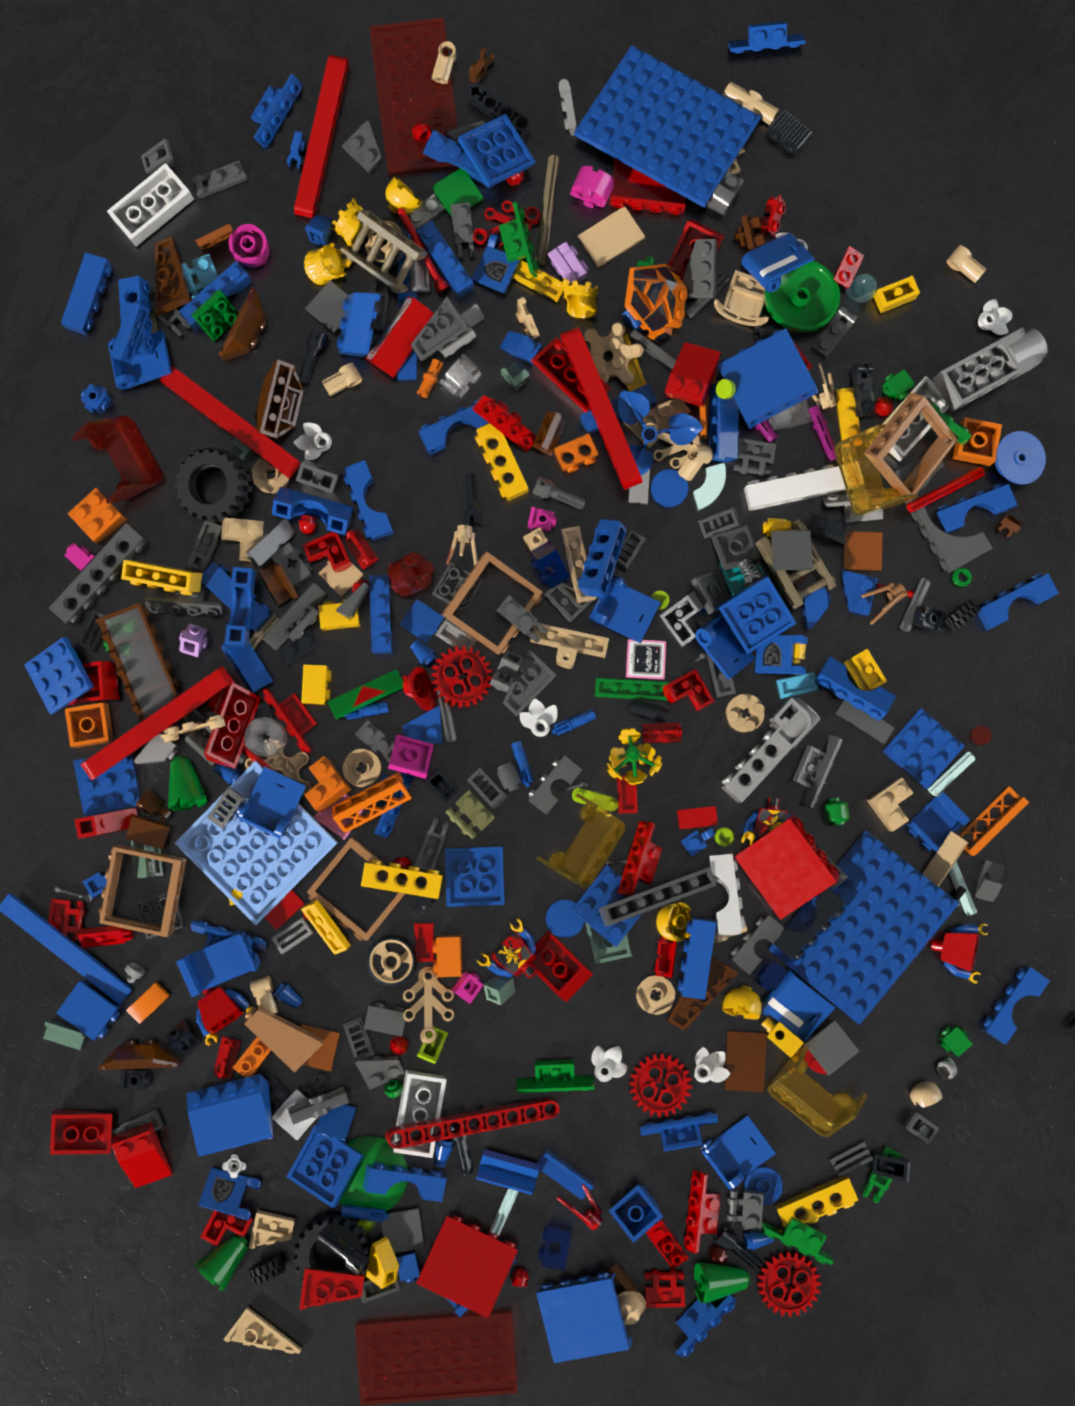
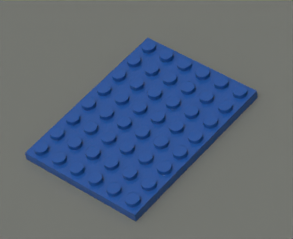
M631 45L574 131V136L705 208L716 187L720 184L758 125L761 116Z
M867 831L861 835L837 864L848 878L834 890L829 887L846 904L844 914L838 919L835 917L830 922L832 926L825 933L822 931L817 936L819 939L813 946L810 947L808 945L803 950L805 954L798 961L794 960L791 962L773 944L768 948L770 952L859 1025H861L959 905V902ZM822 892L803 905L785 927L786 930L802 932L812 927L817 918V907L814 901Z

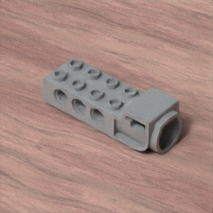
M1020 328L944 369L932 380L953 412L1036 367L1047 355V344L1038 330L1034 328L1027 330Z
M799 697L785 701L769 719L772 730L766 732L761 738L763 742L760 745H755L748 752L750 756L747 760L742 759L735 766L737 771L734 774L729 773L723 779L724 785L721 788L736 802L742 803L792 748H795L821 720L819 715ZM788 707L793 711L789 718H779ZM767 746L772 748L773 753L771 756L766 753ZM754 760L758 761L760 764V768L758 770L753 768ZM741 774L746 776V784H742L740 782L739 778Z

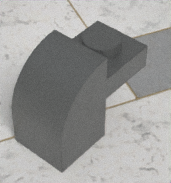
M727 171L720 184L716 187L706 210L723 219L744 180Z
M506 650L490 685L499 691L508 692L517 676L524 657Z

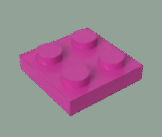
M397 734L388 769L426 779L434 744Z

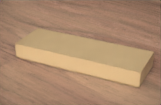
M951 831L939 848L940 850L937 851L923 872V875L939 887L969 842Z

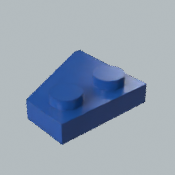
M841 570L840 575L843 579L849 612L869 616L874 595L864 598L861 595L875 590L878 578Z
M440 706L403 725V736L431 744H442Z

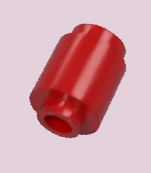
M228 688L223 689L210 698L207 706L211 708L210 712L219 714Z

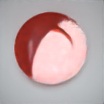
M985 726L975 727L971 732V740L976 745H985L991 740V731Z

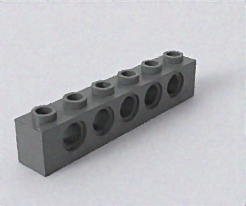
M126 523L55 600L49 609L65 624L71 626V624L77 623L81 618V613L85 609L91 608L94 604L93 600L98 595L101 596L106 591V586L119 577V572L123 568V561L133 560L132 557L145 548L147 540ZM129 543V549L122 552V545ZM116 557L115 565L109 566L110 558ZM99 571H103V578L96 580V574ZM89 585L91 588L90 592L84 595L83 588ZM76 599L78 604L74 609H71L70 603Z
M710 867L606 905L598 910L604 926L607 927L716 886V882Z

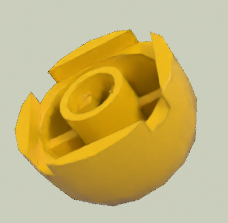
M395 176L386 187L385 196L389 203L387 207L395 214L398 208H403L406 214H411L423 203L418 196L415 198L413 191L401 180L396 179Z
M673 902L663 906L659 910L656 920L659 933L664 938L672 941L682 942L685 938H688L689 933H686L687 922L691 921L690 907L686 903Z
M741 985L740 988H734L727 993L723 1001L722 1010L736 1017L738 1014L743 1015L745 1019H759L762 1003L760 997L752 991L751 987Z

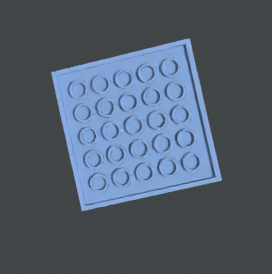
M257 761L230 786L246 797L242 803L243 805L248 802L263 769ZM229 795L228 799L236 803V800ZM220 796L175 844L257 925L338 842L300 804H298L282 839H278L238 820L239 815H236V813L225 828L221 829L207 818L221 798ZM227 802L223 803L229 809H232V806ZM220 807L219 810L227 816L228 812ZM217 813L215 814V817L217 819H219L221 822L224 821V818H222ZM236 889L242 892V898L236 900L231 894L232 890Z

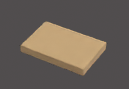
M624 206V208H620L578 235L577 238L596 267L600 268L644 240L645 236Z

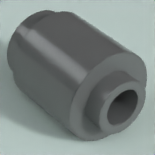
M511 762L497 768V775L504 790L512 792L520 788L521 779Z

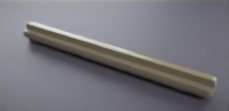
M557 155L548 157L536 260L538 265L541 266L545 265L547 261L559 166V156Z

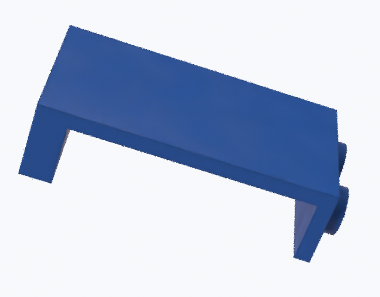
M245 931L181 957L176 961L191 997L249 971L254 972L260 967L259 956L253 952L251 947L252 940L249 935H246Z

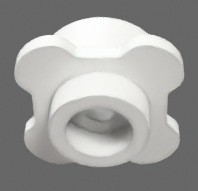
M233 1154L231 1159L223 1163L222 1168L230 1173L231 1178H237L238 1173L246 1169V1164L239 1160L238 1155Z

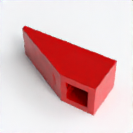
M137 808L75 819L78 839L128 829L131 814L138 815Z
M663 1219L659 1220L646 1232L672 1269H675L689 1259Z

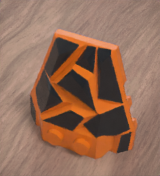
M667 264L632 267L629 271L624 307L635 320L642 322L640 327L643 330L649 331L648 337L651 340L664 344L672 336V328H680L682 326L685 316V300L688 296L687 286L680 280L676 270Z

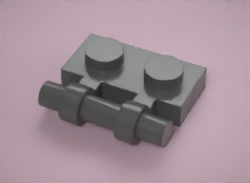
M739 438L738 459L743 460L742 464L734 463L733 471H739L740 474L745 475L746 473L757 474V477H771L772 469L765 468L766 463H774L776 444ZM749 460L759 462V467L749 466Z
M731 1189L730 1196H728V1227L734 1229L736 1228V1222L740 1221L742 1222L741 1229L761 1232L764 1192L745 1189L744 1196H738V1190ZM737 1205H743V1213L737 1212Z

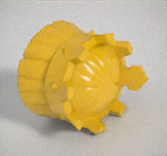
M352 198V203L347 204L348 209L338 212L340 215L338 221L333 220L332 225L335 227L331 228L337 232V235L344 237L346 244L350 247L353 246L362 227V222L356 217L359 211H363V209L357 204L355 198Z
M330 243L327 246L324 245L322 248L312 249L305 256V272L317 285H324L329 280L344 277L346 275L344 268H350L352 261L347 258L343 260L341 249L337 250L334 248V243Z
M564 278L563 292L564 298L567 300L566 311L569 315L575 318L596 316L598 313L596 301L599 287L595 286L593 289L590 282H586L584 285L578 284V281H573V284L570 286L569 279Z

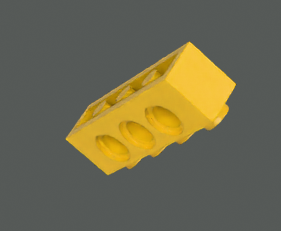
M490 423L476 429L477 435L475 439L478 446H483L485 450L482 454L486 463H491L493 469L490 471L494 480H498L501 485L498 489L502 498L506 497L510 501L528 493L529 488L504 434ZM496 441L498 446L491 449L488 447V443ZM498 458L506 460V463L502 466L497 465L495 462ZM506 475H512L514 480L511 483H506L503 478Z
M370 859V863L366 862L364 864L361 886L439 899L443 875H439L437 870L428 869L427 872H421L419 867L414 866L403 869L400 868L401 864L389 863V866L381 865L382 861ZM385 870L388 872V879L386 881H381L378 878L379 871ZM400 873H404L408 877L405 884H400L397 880ZM420 876L425 877L427 880V885L423 888L419 887L416 883L417 878Z
M843 1175L775 1205V1208L785 1228L791 1217L803 1223L812 1224L817 1222L821 1216L835 1214L837 1209L852 1207L855 1205L854 1202L858 1201L850 1179L847 1175ZM833 1193H839L840 1196L837 1201H831L830 1198ZM815 1201H822L820 1208L814 1209L812 1207ZM798 1208L804 1209V1213L800 1217L794 1215Z

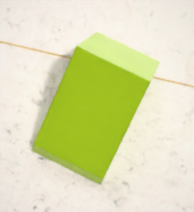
M432 1026L436 1031V1039L430 1044L423 1043L417 1057L435 1064L448 1032ZM428 1031L426 1037L431 1038L432 1033Z

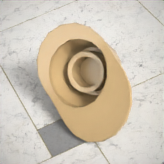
M635 1291L621 1292L617 1297L624 1325L635 1324L646 1308V1301L641 1294Z

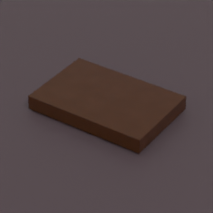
M727 1031L725 1069L730 1072V1075L725 1080V1090L764 1092L767 1033Z

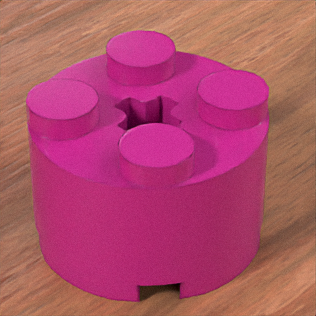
M582 166L570 194L575 198L583 200V204L589 208H594V206L605 207L614 187V179L600 169L598 172L592 171L593 167Z
M252 224L240 225L229 237L230 251L240 266L257 268L267 262L270 246L265 234L257 226Z

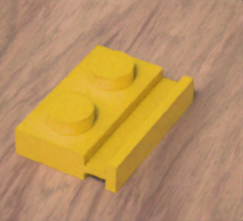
M868 649L843 663L856 687L860 690L871 691L887 682Z

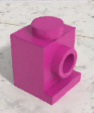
M532 507L528 528L536 530L540 527L543 532L550 533L551 528L555 529L557 517H554V512ZM544 516L547 520L540 522L539 518Z
M72 543L67 548V553L64 555L81 571L95 558L83 545L79 547L75 543Z
M471 971L470 974L464 972L450 990L462 1000L471 1004L484 985L479 982L481 978Z

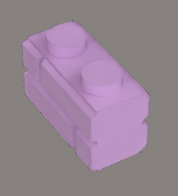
M564 242L549 252L547 259L563 281L564 278L569 279L571 286L573 281L580 283L587 278L588 267L583 260L579 261L576 257L578 253L574 246H569L567 242Z

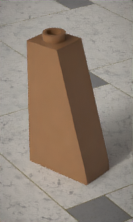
M260 1006L256 1009H250L245 1015L244 1024L294 1072L323 1045V1040L319 1036Z

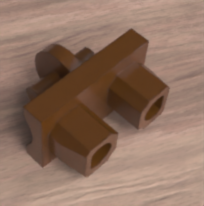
M741 216L743 227L737 228L738 234L734 235V241H740L741 247L748 245L749 250H754L767 244L763 233L757 235L754 233L755 229L763 226L761 218L759 216Z

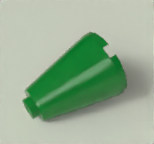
M185 756L175 757L170 763L168 808H171L172 811L191 810V806L196 804L197 807L205 805L207 797L190 759L185 758Z
M232 1235L197 1261L194 1267L199 1268L198 1271L212 1285L217 1284L220 1286L218 1289L223 1292L248 1249L246 1245L248 1241L240 1235Z
M702 1262L696 1263L694 1267V1280H697L698 1287H695L697 1298L700 1303L706 1304L745 1290L750 1284V1275L743 1268Z

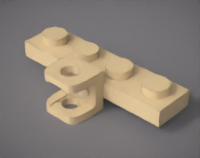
M542 624L548 630L544 634L533 626L532 633L536 634L540 639L536 644L558 648L556 665L558 667L571 669L574 666L577 652L602 658L606 656L609 638Z

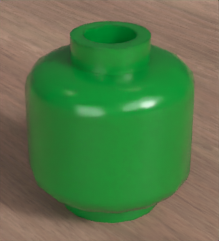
M840 797L828 799L829 803L823 805L825 822L830 823L831 826L846 824V821L850 819L848 803L840 801Z

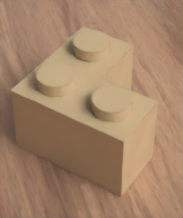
M224 518L222 521L221 540L240 542L239 561L252 562L246 551L263 536L264 521Z
M897 778L867 799V801L887 830L893 832L909 821L898 804L911 796L913 792L903 778Z

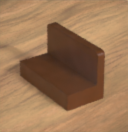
M557 412L546 413L532 446L548 456L553 455L554 448H556L566 425V422L561 419V414Z
M273 562L258 572L276 605H280L290 598H298L295 589L280 564Z
M131 814L125 838L163 849L170 830L169 824Z
M615 1260L601 1271H607L609 1274L615 1273L616 1276L613 1281L617 1296L625 1291H635L640 1294V1290Z

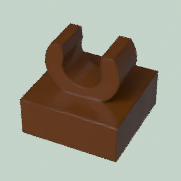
M1005 512L1001 518L998 531L1001 532L1003 528H1008L1007 537L1009 538L1013 532L1017 533L1020 530L1022 522Z

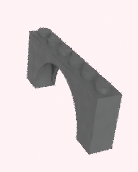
M922 457L894 472L902 483ZM942 461L912 499L901 496L905 504L925 495V490L931 477L944 467ZM925 506L911 513L913 519L921 525L920 530L925 538L928 537L931 542V550L934 554H938L941 567L945 571L947 570L948 573L992 549L983 532L969 537H957L941 531L930 520Z

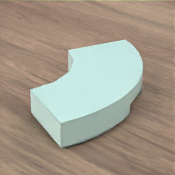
M724 463L706 468L704 484L699 489L693 491L698 510L712 504L721 493L726 479Z

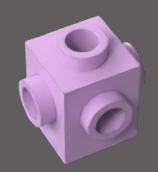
M189 624L186 630L181 631L179 652L198 657L202 649H206L209 642L207 629Z

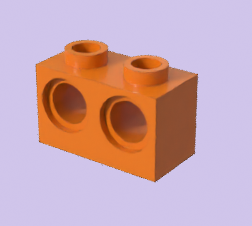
M589 433L554 448L555 456L563 473L566 471L572 473L579 469L578 466L582 464L590 465L596 462V458H598V452ZM583 447H588L591 453L583 455L580 450ZM571 455L574 459L572 462L567 463L563 460V457Z
M256 1037L233 1066V1069L244 1078L253 1076L272 1050Z

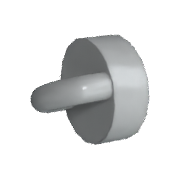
M129 962L125 967L126 979L129 983L135 982L136 979H141L145 974L144 968L135 962Z
M946 1058L937 1065V1072L943 1079L950 1080L956 1076L958 1070L951 1058Z

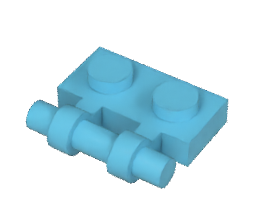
M209 254L192 260L194 268L189 269L187 263H182L192 299L218 277ZM197 275L200 283L194 284L192 277Z

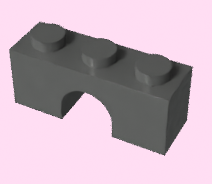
M565 755L563 758L559 756L552 764L555 768L551 773L546 772L540 779L543 782L540 787H534L528 794L531 797L528 801L546 815L558 801L551 793V784L556 780H564L571 785L583 770Z
M768 914L765 916L761 915L755 922L757 926L754 930H749L742 938L745 941L740 946L736 945L730 953L732 955L730 959L749 975L762 961L754 951L756 942L761 939H767L773 944L786 931L782 925Z

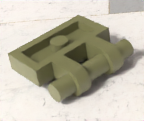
M470 790L455 803L460 808L457 812L451 807L445 812L450 817L449 820L452 823L455 822L462 830L463 835H467L471 840L477 836L472 830L475 826L482 831L495 819L491 812ZM464 813L472 821L469 825L461 818Z

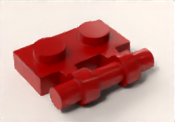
M51 899L48 922L67 937L68 932H73V940L80 941L78 929H84L82 923L83 916L86 914V909H84L85 902L77 901L75 909L71 908L72 900ZM70 914L75 915L74 926H69Z
M652 1270V1272H644L645 1280H652L653 1286H645L646 1308L685 1307L684 1285H677L676 1280L684 1279V1271L676 1272V1270H670V1272H658V1270ZM659 1280H670V1285L659 1286Z

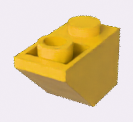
M384 1237L371 1244L366 1277L381 1289L397 1281L399 1264L389 1239Z

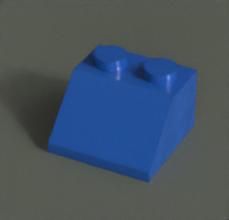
M637 1185L609 1210L633 1243L664 1217L655 1199L644 1185Z

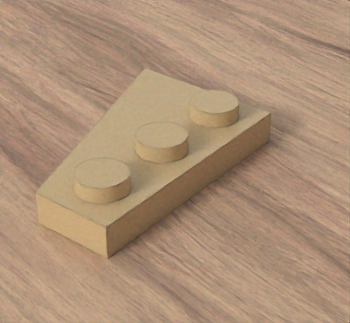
M672 399L650 409L647 416L642 417L645 423L651 422L656 424L658 430L670 428L668 423L670 415L677 413L689 414L691 410L684 402ZM638 420L634 425L626 424L638 439L644 443L645 440L642 438V425ZM656 438L653 442H648L646 445L647 449L660 439Z

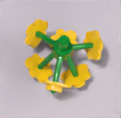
M635 728L623 729L618 738L622 740L623 744H629L630 748L626 753L624 748H612L611 755L609 756L612 765L607 763L609 768L607 771L609 776L614 779L618 777L622 780V776L618 771L625 767L629 761L632 763L633 770L627 772L625 780L631 785L643 783L644 779L647 778V774L637 770L636 762L639 760L641 765H651L649 773L652 776L654 772H658L661 769L662 757L658 755L653 762L656 750L649 743L639 744L637 747L633 746V743L640 738V732L636 731Z

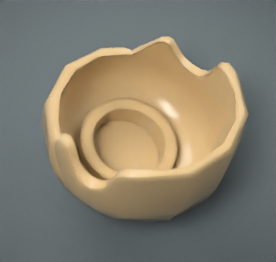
M925 1081L913 1087L910 1098L915 1106L917 1102L921 1107H927L939 1102L942 1099V1093L935 1083Z

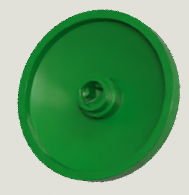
M812 261L782 275L781 284L777 290L767 292L764 289V301L771 317L784 328L795 332H812L824 327L834 317L840 303L839 286L833 280V274L826 267Z
M363 1135L348 1141L346 1144L362 1153L364 1157L339 1202L342 1205L372 1207L386 1211L391 1209L403 1196L408 1181L394 1184L385 1195L366 1192L363 1189L367 1164H373V1162H381L388 1167L397 1164L404 1166V1169H408L404 1155L402 1153H395L386 1141V1138L381 1136Z

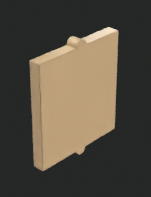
M330 561L318 573L341 597L353 588L352 585L364 576L353 564L345 571L334 572Z

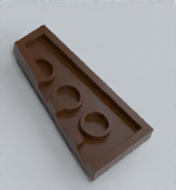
M170 236L155 243L156 291L154 298L156 299V306L154 307V313L157 316L191 302L176 242Z
M711 956L705 1000L682 997L680 995L667 1021L685 1030L739 972Z

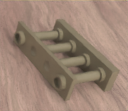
M359 211L356 218L362 222L361 230L353 246L343 247L341 252L346 255L345 257L348 260L358 263L390 286L391 291L395 293L407 292L409 287L404 285L403 281L413 261L425 259L428 252L371 211ZM369 229L377 232V237L368 256L365 257L358 251ZM388 240L391 242L392 248L381 268L375 265L373 261L383 241ZM402 250L406 253L407 258L397 278H395L388 271L398 251Z
M799 519L791 524L793 528L791 531H807L805 524L800 522ZM764 537L755 543L792 611L804 604L802 600L807 595L826 586L828 591L836 587L835 577L832 573L828 572L812 542L813 569L797 570L792 574H787L785 570L773 571L772 541ZM816 569L821 580L801 591H796L793 581Z

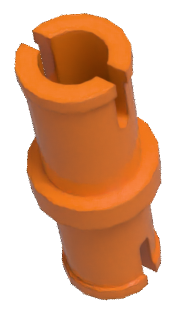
M432 359V363L427 373H424V379L417 390V394L420 395L421 393V396L424 398H428L433 385L438 381L437 376L444 365L439 360Z

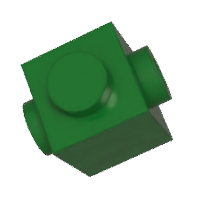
M903 369L898 374L893 372L886 377V382L882 387L885 396L889 399L891 398L894 402L898 398L901 401L910 394L908 391L914 387L915 383L905 369Z
M948 1025L941 1031L942 1034L939 1036L942 1041L940 1045L948 1053L951 1051L957 1057L973 1045L967 1038L969 1034L962 1026Z

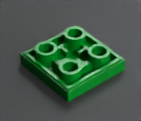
M461 168L431 186L450 218L451 204L470 203L471 208L483 200V196L468 173Z
M218 289L191 316L215 342L234 324L239 312Z

